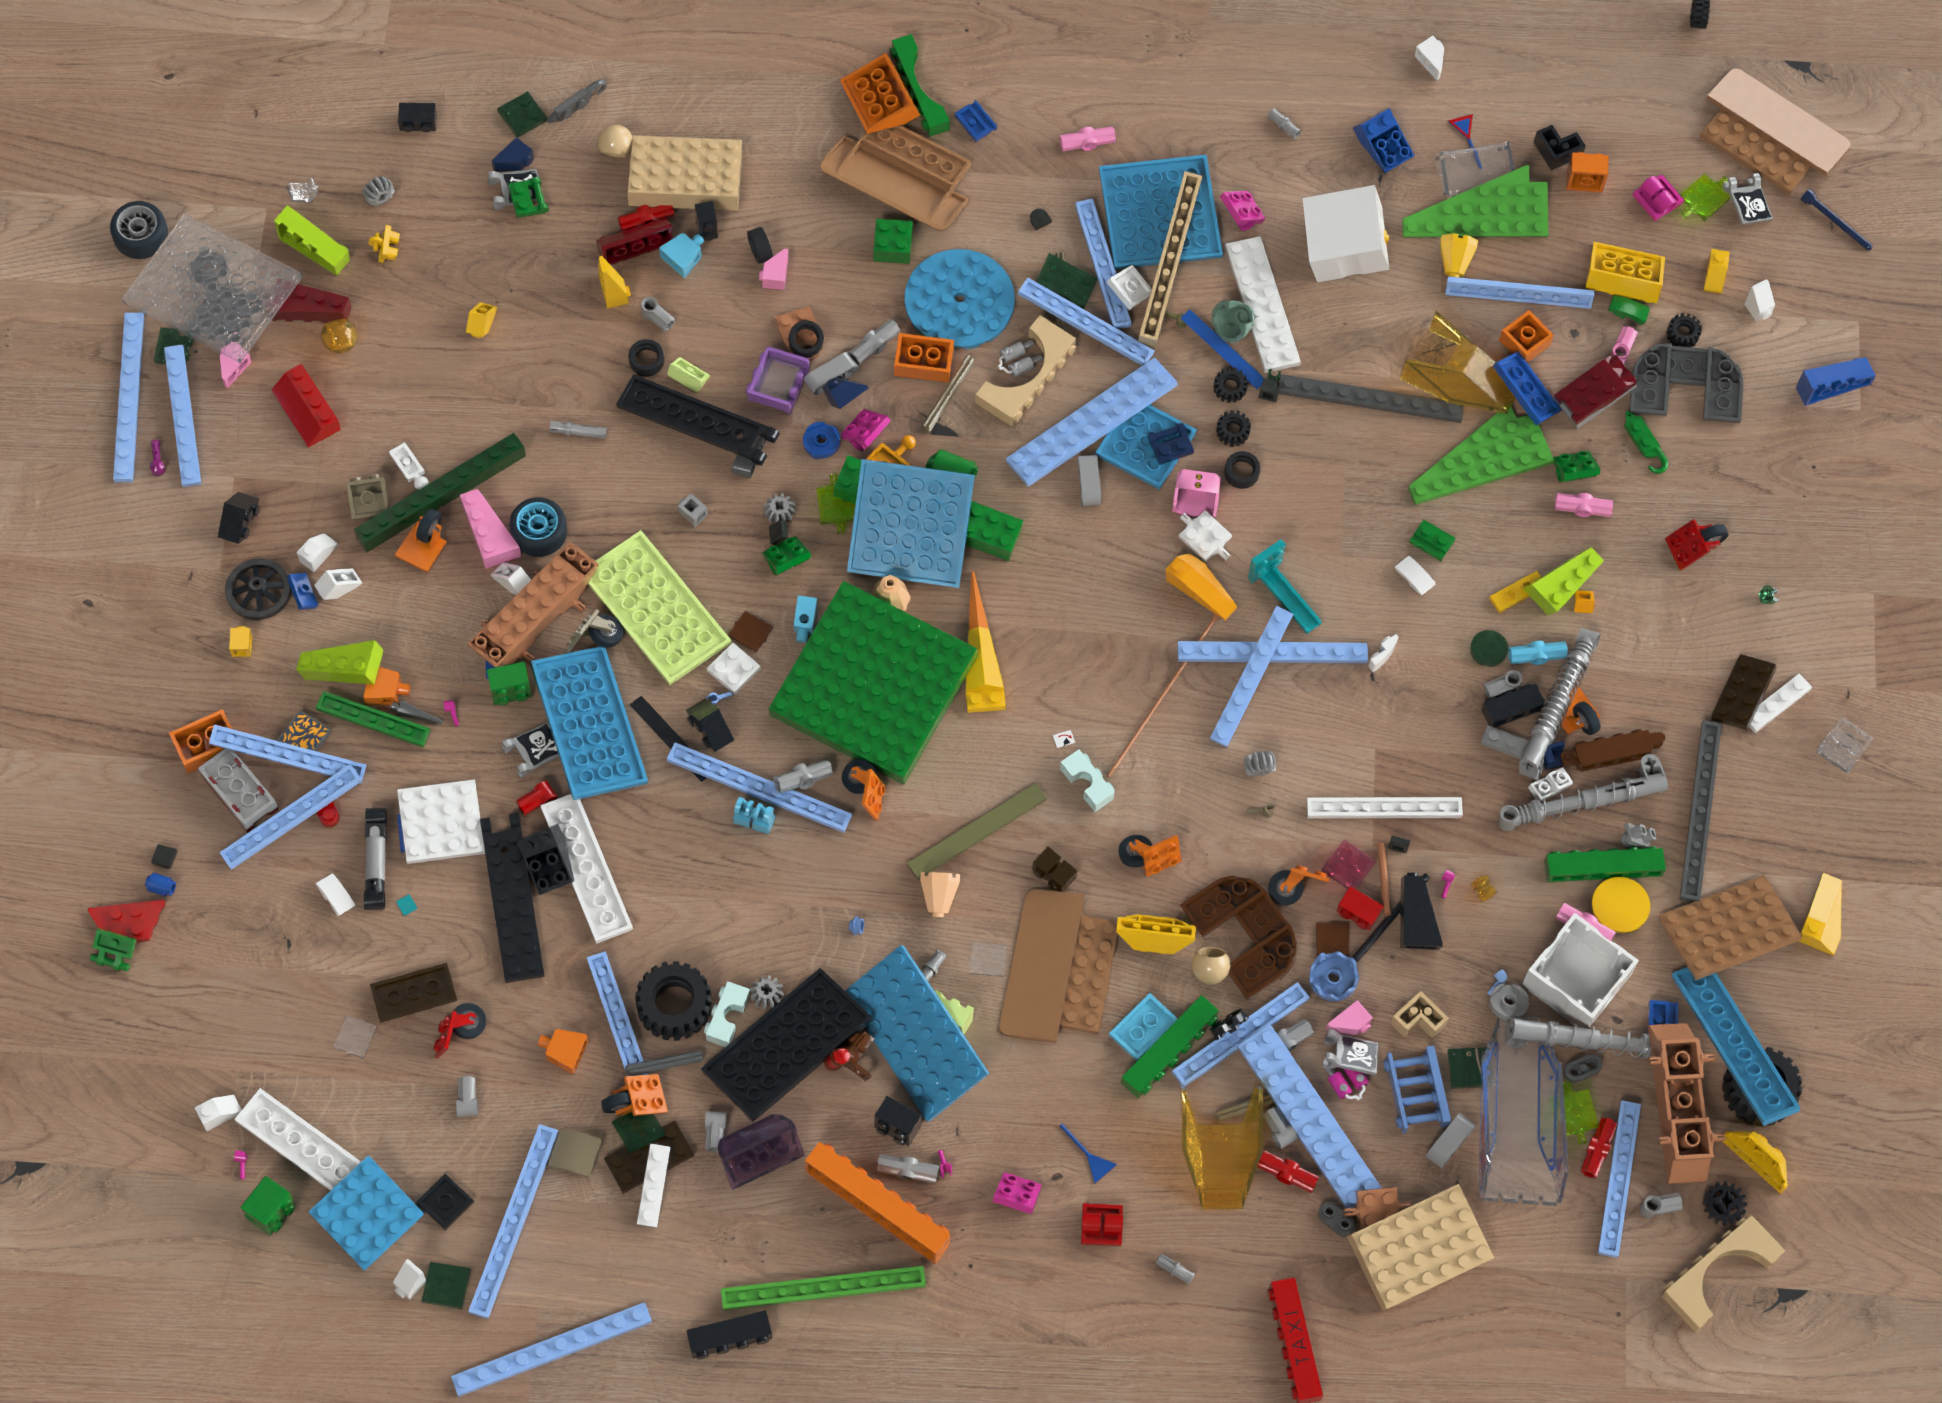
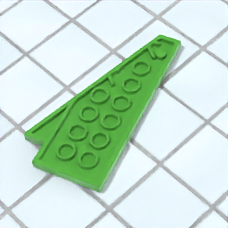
M1525 165L1403 218V238H1441L1442 235L1453 233L1458 234V237H1463V235L1470 237H1548L1547 182H1529V165Z
M1507 404L1414 481L1408 490L1414 505L1551 465L1554 463V458L1539 424L1536 426L1529 415L1516 418L1511 404Z

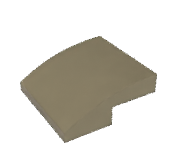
M561 1128L548 1166L553 1169L569 1171L572 1175L589 1178L602 1140L584 1133Z

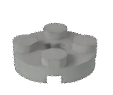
M1503 983L1497 985L1492 990L1488 1006L1497 1017L1508 1023L1511 1019H1520L1526 1014L1529 1007V998L1522 987L1516 984L1511 986ZM1505 999L1508 1001L1512 1000V1005H1508L1507 1003H1505Z

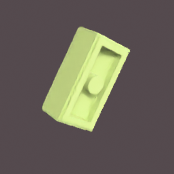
M681 357L670 364L667 372L669 377L696 393L710 377L709 374Z

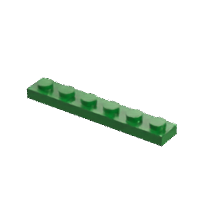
M323 691L316 705L317 711L424 748L431 732L428 727Z

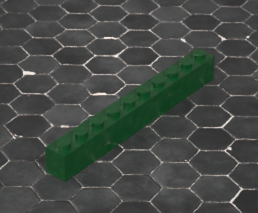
M512 433L354 529L356 539L366 553L417 523V521H420V516L423 517L428 510L440 509L460 497L461 494L468 492L526 457L524 445L515 433Z

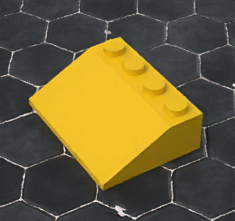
M1593 242L1585 288L1606 292L1610 295H1620L1629 299L1643 300L1647 303H1657L1663 284L1665 257Z

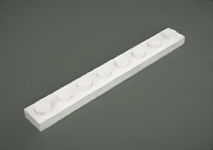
M1462 797L1307 798V818H1462L1463 816Z

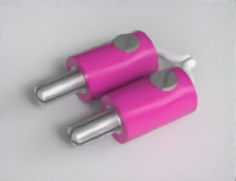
M1333 1068L1326 1069L1330 1076L1327 1080L1340 1100L1344 1098L1360 1100L1363 1098L1362 1094L1365 1092V1086L1369 1084L1364 1073L1344 1069L1357 1090L1362 1089L1358 1097L1356 1095L1349 1096L1353 1091L1340 1072H1335Z

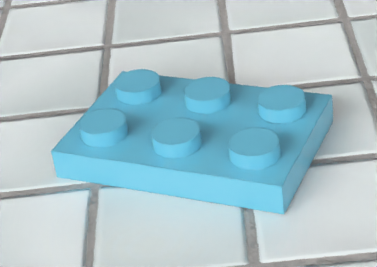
M1149 993L1109 1033V1036L1132 1058L1138 1061L1178 1018Z

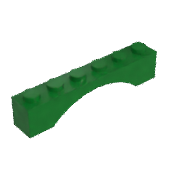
M912 34L892 40V48H889L891 57L896 59L897 71L902 73V81L905 87H908V93L920 113L923 130L927 131L929 137L949 131L950 120L944 107L930 99L917 82L914 69L918 59V47Z

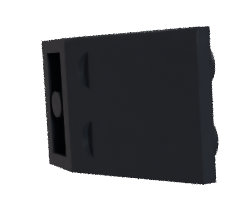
M559 824L516 841L539 895L574 882L566 841Z

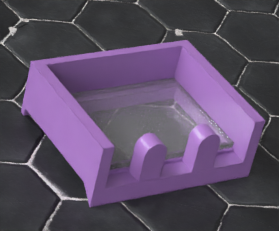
M767 346L765 352H762L760 355L758 368L756 367L753 371L752 383L747 385L746 394H748V401L773 407L791 415L803 387L804 378L810 370L809 359Z

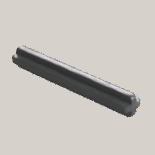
M697 1050L628 1064L625 1070L627 1076H634L701 1062L703 1056L702 1052Z

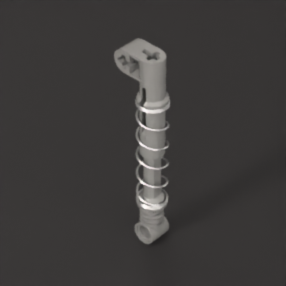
M1647 754L1641 759L1638 769L1639 778H1624L1618 783L1612 781V784L1601 787L1595 785V788L1579 791L1578 789V795L1563 798L1562 793H1560L1561 799L1546 802L1543 797L1544 803L1534 799L1527 805L1524 804L1517 807L1506 805L1500 811L1498 825L1505 831H1512L1521 824L1524 825L1530 822L1536 824L1543 823L1545 816L1549 815L1559 819L1562 813L1569 811L1572 815H1577L1580 808L1594 811L1596 807L1604 805L1611 807L1613 803L1621 801L1629 803L1638 797L1667 791V778L1658 757ZM1578 809L1576 813H1572L1570 810ZM1561 813L1559 817H1555L1553 814Z
M1514 1018L1505 1026V1045L1510 1048H1521L1529 1041L1543 1042L1546 1046L1557 1044L1562 1048H1567L1568 1046L1578 1047L1581 1051L1586 1048L1594 1049L1598 1053H1602L1606 1048H1609L1617 1056L1621 1055L1624 1051H1629L1634 1058L1647 1059L1652 1057L1649 1034L1643 1033L1638 1039L1631 1038L1630 1031L1627 1037L1612 1035V1029L1609 1035L1600 1033L1599 1030H1595V1027L1587 1029L1577 1027L1576 1024L1572 1027L1559 1025V1022L1556 1023L1555 1021L1543 1023ZM1599 1047L1604 1048V1050L1598 1051L1597 1049ZM1613 1049L1623 1050V1051H1622L1621 1053L1617 1054V1053L1614 1052ZM1631 1052H1637L1638 1056H1634Z

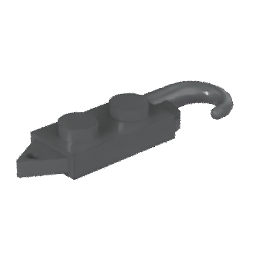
M602 79L597 80L585 89L582 88L555 107L554 112L546 121L550 124L570 118L574 112L583 109L589 103L593 91L600 86L601 88L597 91V94L605 90L607 87L606 81Z

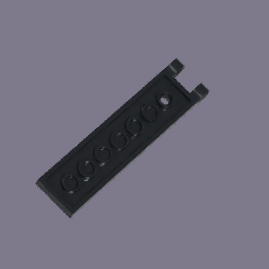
M634 374L616 403L619 409L750 459L753 463L760 466L763 465L767 458L763 451L754 449L760 437L762 436L765 440L775 443L780 435L779 431L773 427L755 422ZM742 434L743 437L738 439L737 435Z
M518 812L509 814L511 830L492 833L490 817L480 819L505 983L545 977L528 868L516 842L523 838ZM503 847L508 848V852L502 853L501 849Z

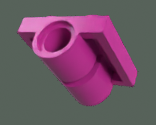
M1662 174L1658 177L1651 176L1632 195L1654 221L1665 216L1684 202V199Z
M1248 191L1223 192L1220 196L1241 231L1249 230L1255 224H1262L1265 220L1261 209Z
M863 409L840 435L843 440L849 441L857 450L864 451L890 423V419L886 415Z
M1004 1172L992 1202L1031 1214L1035 1208L1042 1184Z

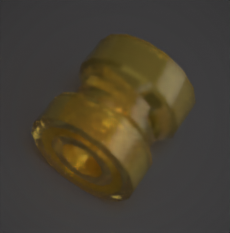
M1487 875L1477 878L1470 885L1478 893L1477 897L1480 902L1492 898L1497 893L1495 887L1490 886V879Z

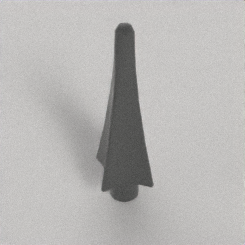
M401 700L400 704L392 703L391 709L398 712L397 716L423 719L439 724L443 723L442 719L434 717Z

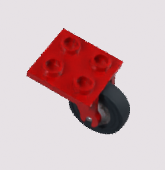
M1693 519L1667 536L1665 540L1679 570L1682 571L1709 553L1710 549H1716L1717 546H1720L1721 542L1729 536V533L1723 524L1698 526L1696 520Z
M473 1003L461 1004L448 1016H445L443 1021H440L438 1026L440 1036L439 1039H436L433 1051H436L434 1058H439L448 1050L452 1032L463 1039L476 1038L483 1032L486 1026V1016L479 1006Z

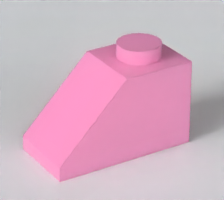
M783 249L764 263V268L759 273V281H762L763 288L785 289L789 258L788 249Z
M233 342L225 346L220 353L222 380L227 389L251 363L249 353Z
M1357 1000L1327 1024L1326 1031L1328 1028H1331L1343 1035L1356 1036L1360 1032L1364 1034L1372 1027L1370 1024L1373 1017Z

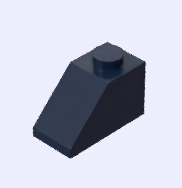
M516 137L492 160L493 170L496 172L521 171L533 162V150Z
M838 377L828 380L826 385L822 387L831 406L841 409L869 389L867 385Z

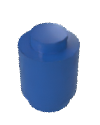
M152 873L151 876L148 875L146 878L145 886L148 892L166 897L167 895H173L176 881H173L170 877Z

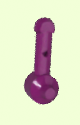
M154 439L151 441L153 461L150 463V469L154 476H162L165 473V467L160 457V441Z

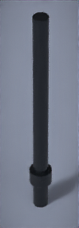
M1424 873L1422 876H1424L1425 882L1427 883L1430 877L1426 873ZM1401 901L1391 911V915L1382 921L1351 957L1356 963L1400 914Z

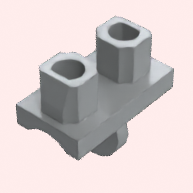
M1630 823L1624 824V828L1627 831L1623 833L1621 842L1625 847L1637 846L1645 849L1650 846L1649 842L1657 839L1653 828L1646 829L1642 824L1636 826Z

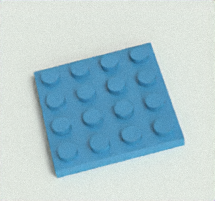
M1148 405L1111 430L1102 441L1095 455L1161 490L1180 458L1159 465L1148 441L1147 434L1175 427L1177 424L1182 423V421ZM1183 422L1191 442L1197 429ZM1178 433L1157 440V443L1160 444L1163 442L1179 438L1180 435Z
M369 1155L308 1212L363 1271L424 1215Z

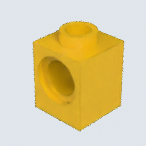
M245 626L230 628L229 650L232 657H251L252 633L250 628Z

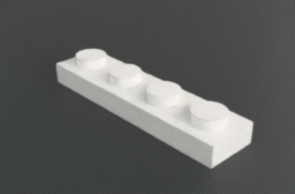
M1800 674L1796 675L1759 705L1750 724L1751 730L1757 733L1808 693L1812 686Z
M650 1144L637 1225L657 1228L670 1147Z

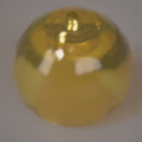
M348 319L328 322L323 325L321 330V340L324 347L336 354L350 351L358 339L357 330Z

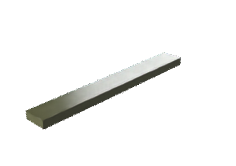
M1035 783L909 861L907 866L916 879L920 880L921 872H925V876L928 875V872L936 870L1047 800V797Z

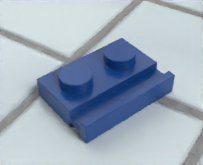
M976 100L973 104H969L955 112V118L975 142L990 134L991 131L997 130V125Z
M1650 1000L1648 1003V1025L1678 1024V1002L1670 1003L1668 1001Z

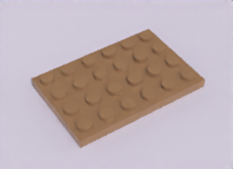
M1765 875L1659 915L1660 922L1695 981L1797 942L1802 937Z

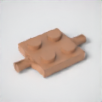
M1397 1187L1356 1191L1355 1207L1344 1208L1343 1211L1347 1212L1344 1213L1345 1217L1356 1215L1359 1230L1408 1208L1404 1206H1412L1411 1202L1399 1203Z

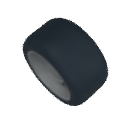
M133 201L124 204L114 213L110 222V232L115 246L122 254L133 259H146L156 255L162 250L168 239V228L162 212L155 205L145 201Z

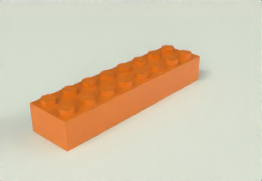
M819 1142L805 1159V1172L936 1264L950 1246L949 1230L941 1224L938 1226L932 1222L933 1219L928 1214L919 1213L911 1202L906 1201L905 1203L894 1190L890 1189L888 1191L877 1178L872 1179L867 1176V1172L859 1166L856 1168L850 1164L851 1161L846 1156L836 1154L832 1146Z

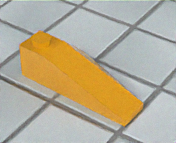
M1188 553L1177 556L1165 569L1167 582L1226 621L1237 609V605L1206 564L1192 554Z

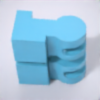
M739 797L734 808L733 823L750 828L752 824L753 830L769 834L775 820L774 808L770 806L766 808L760 803L754 808V801L749 800L748 802L745 798Z

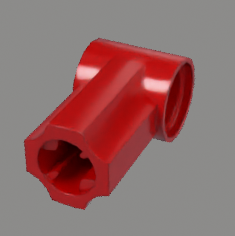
M542 781L533 788V791L516 800V803L521 812L526 816L541 807L540 805L556 800L558 796L548 781Z

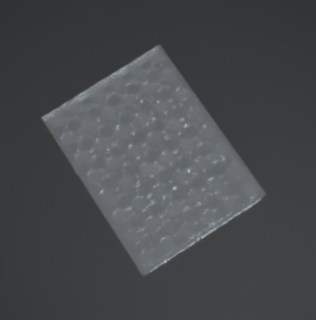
M184 213L121 300L136 310L241 363L303 275L298 270Z

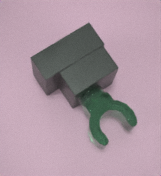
M1269 369L1268 379H1263L1258 398L1276 403L1280 389L1276 385L1280 379L1281 371L1278 372L1277 376H1273L1271 374L1272 369Z

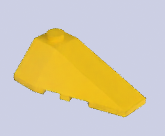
M600 256L598 258V273L606 307L612 308L629 304L628 297L631 296L629 285L625 286L624 279L603 256Z
M1823 873L1800 930L1802 937L1799 942L1834 956L1841 938L1842 880Z

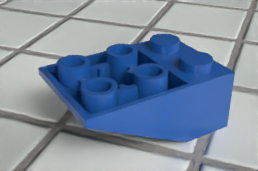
M1390 108L1378 112L1353 127L1361 145L1384 173L1415 156Z

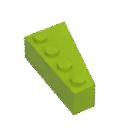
M1590 547L1574 555L1522 589L1547 615L1556 613L1604 560Z

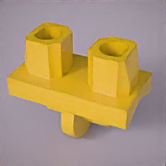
M389 225L385 226V231L382 232L381 238L380 233H375V237H370L368 242L373 247V251H378V248H380L378 262L384 263L385 259L395 260L397 257L398 249L389 247V243L397 245L400 233L391 231V226Z

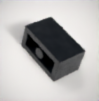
M399 103L398 124L400 131H436V104Z
M713 201L695 204L698 234L705 241L718 238L717 218Z

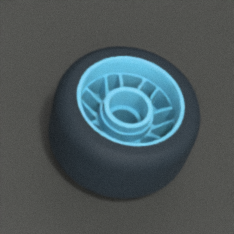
M542 497L530 498L521 502L511 514L509 522L510 533L520 547V551L533 557H544L553 554L564 544L567 537L566 517L561 507L554 501Z

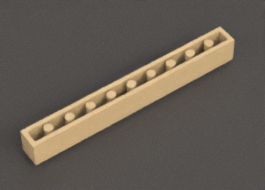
M1186 171L1183 175L1138 339L1139 342L1151 348H1156L1202 180L1201 175Z

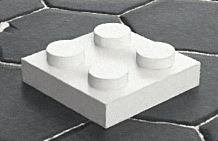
M1133 265L1107 281V284L1128 310L1133 309L1150 298L1152 288Z
M734 643L707 667V672L734 695L761 670V666Z

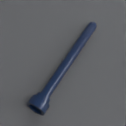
M1808 189L1800 199L1802 202L1809 205L1812 204L1866 250H1872V244L1817 200L1814 191Z

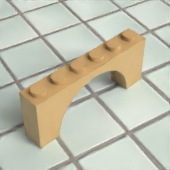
M1041 315L1029 328V338L1039 346L1044 358L1043 367L1038 375L1028 383L1017 387H999L986 381L975 394V403L1010 426L1015 421L1018 422L1023 416L1022 412L1026 408L1029 409L1035 396H1039L1043 392L1047 381H1052L1055 371L1064 366L1065 359L1068 355L1071 356L1077 348L1075 346V337Z
M1752 1215L1747 1220L1743 1217L1736 1224L1737 1228L1733 1232L1728 1230L1721 1237L1723 1239L1721 1243L1717 1244L1715 1242L1707 1249L1709 1253L1705 1257L1700 1255L1693 1261L1694 1266L1690 1270L1685 1268L1678 1275L1679 1280L1675 1283L1670 1281L1663 1288L1665 1290L1662 1295L1663 1299L1695 1333L1713 1317V1313L1708 1308L1702 1291L1703 1277L1711 1263L1725 1256L1741 1255L1758 1261L1768 1269L1786 1252Z

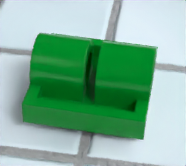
M1579 451L1574 454H1561L1560 456L1553 457V464L1556 467L1559 483L1600 475V467L1589 451Z
M796 536L787 538L784 542L771 546L768 550L762 552L764 559L768 562L775 576L791 569V567L810 560L812 557L810 551Z

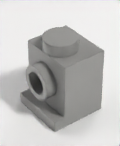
M692 494L687 498H682L678 503V513L687 519L694 528L708 516L707 507Z

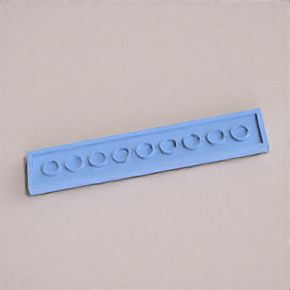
M1153 358L1008 456L1006 462L1029 487L1178 386L1177 381L1156 358Z
M1271 1024L1239 1044L1237 1048L1287 1122L1294 1128L1299 1140L1345 1208L1355 1207L1356 1191L1380 1189L1381 1186Z

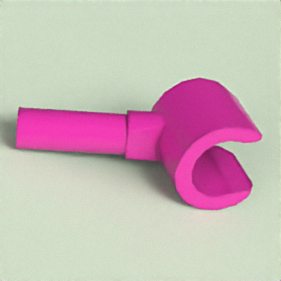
M451 700L444 701V711H451L455 727L459 726L454 702Z
M1446 870L1441 878L1446 881L1441 895L1444 899H1446L1448 889L1455 877L1454 873Z
M236 1150L234 1161L240 1162V1179L243 1180L245 1179L247 1154Z
M939 1150L938 1155L941 1161L940 1176L944 1178V1172H949L950 1176H952V1165L946 1162L943 1151Z

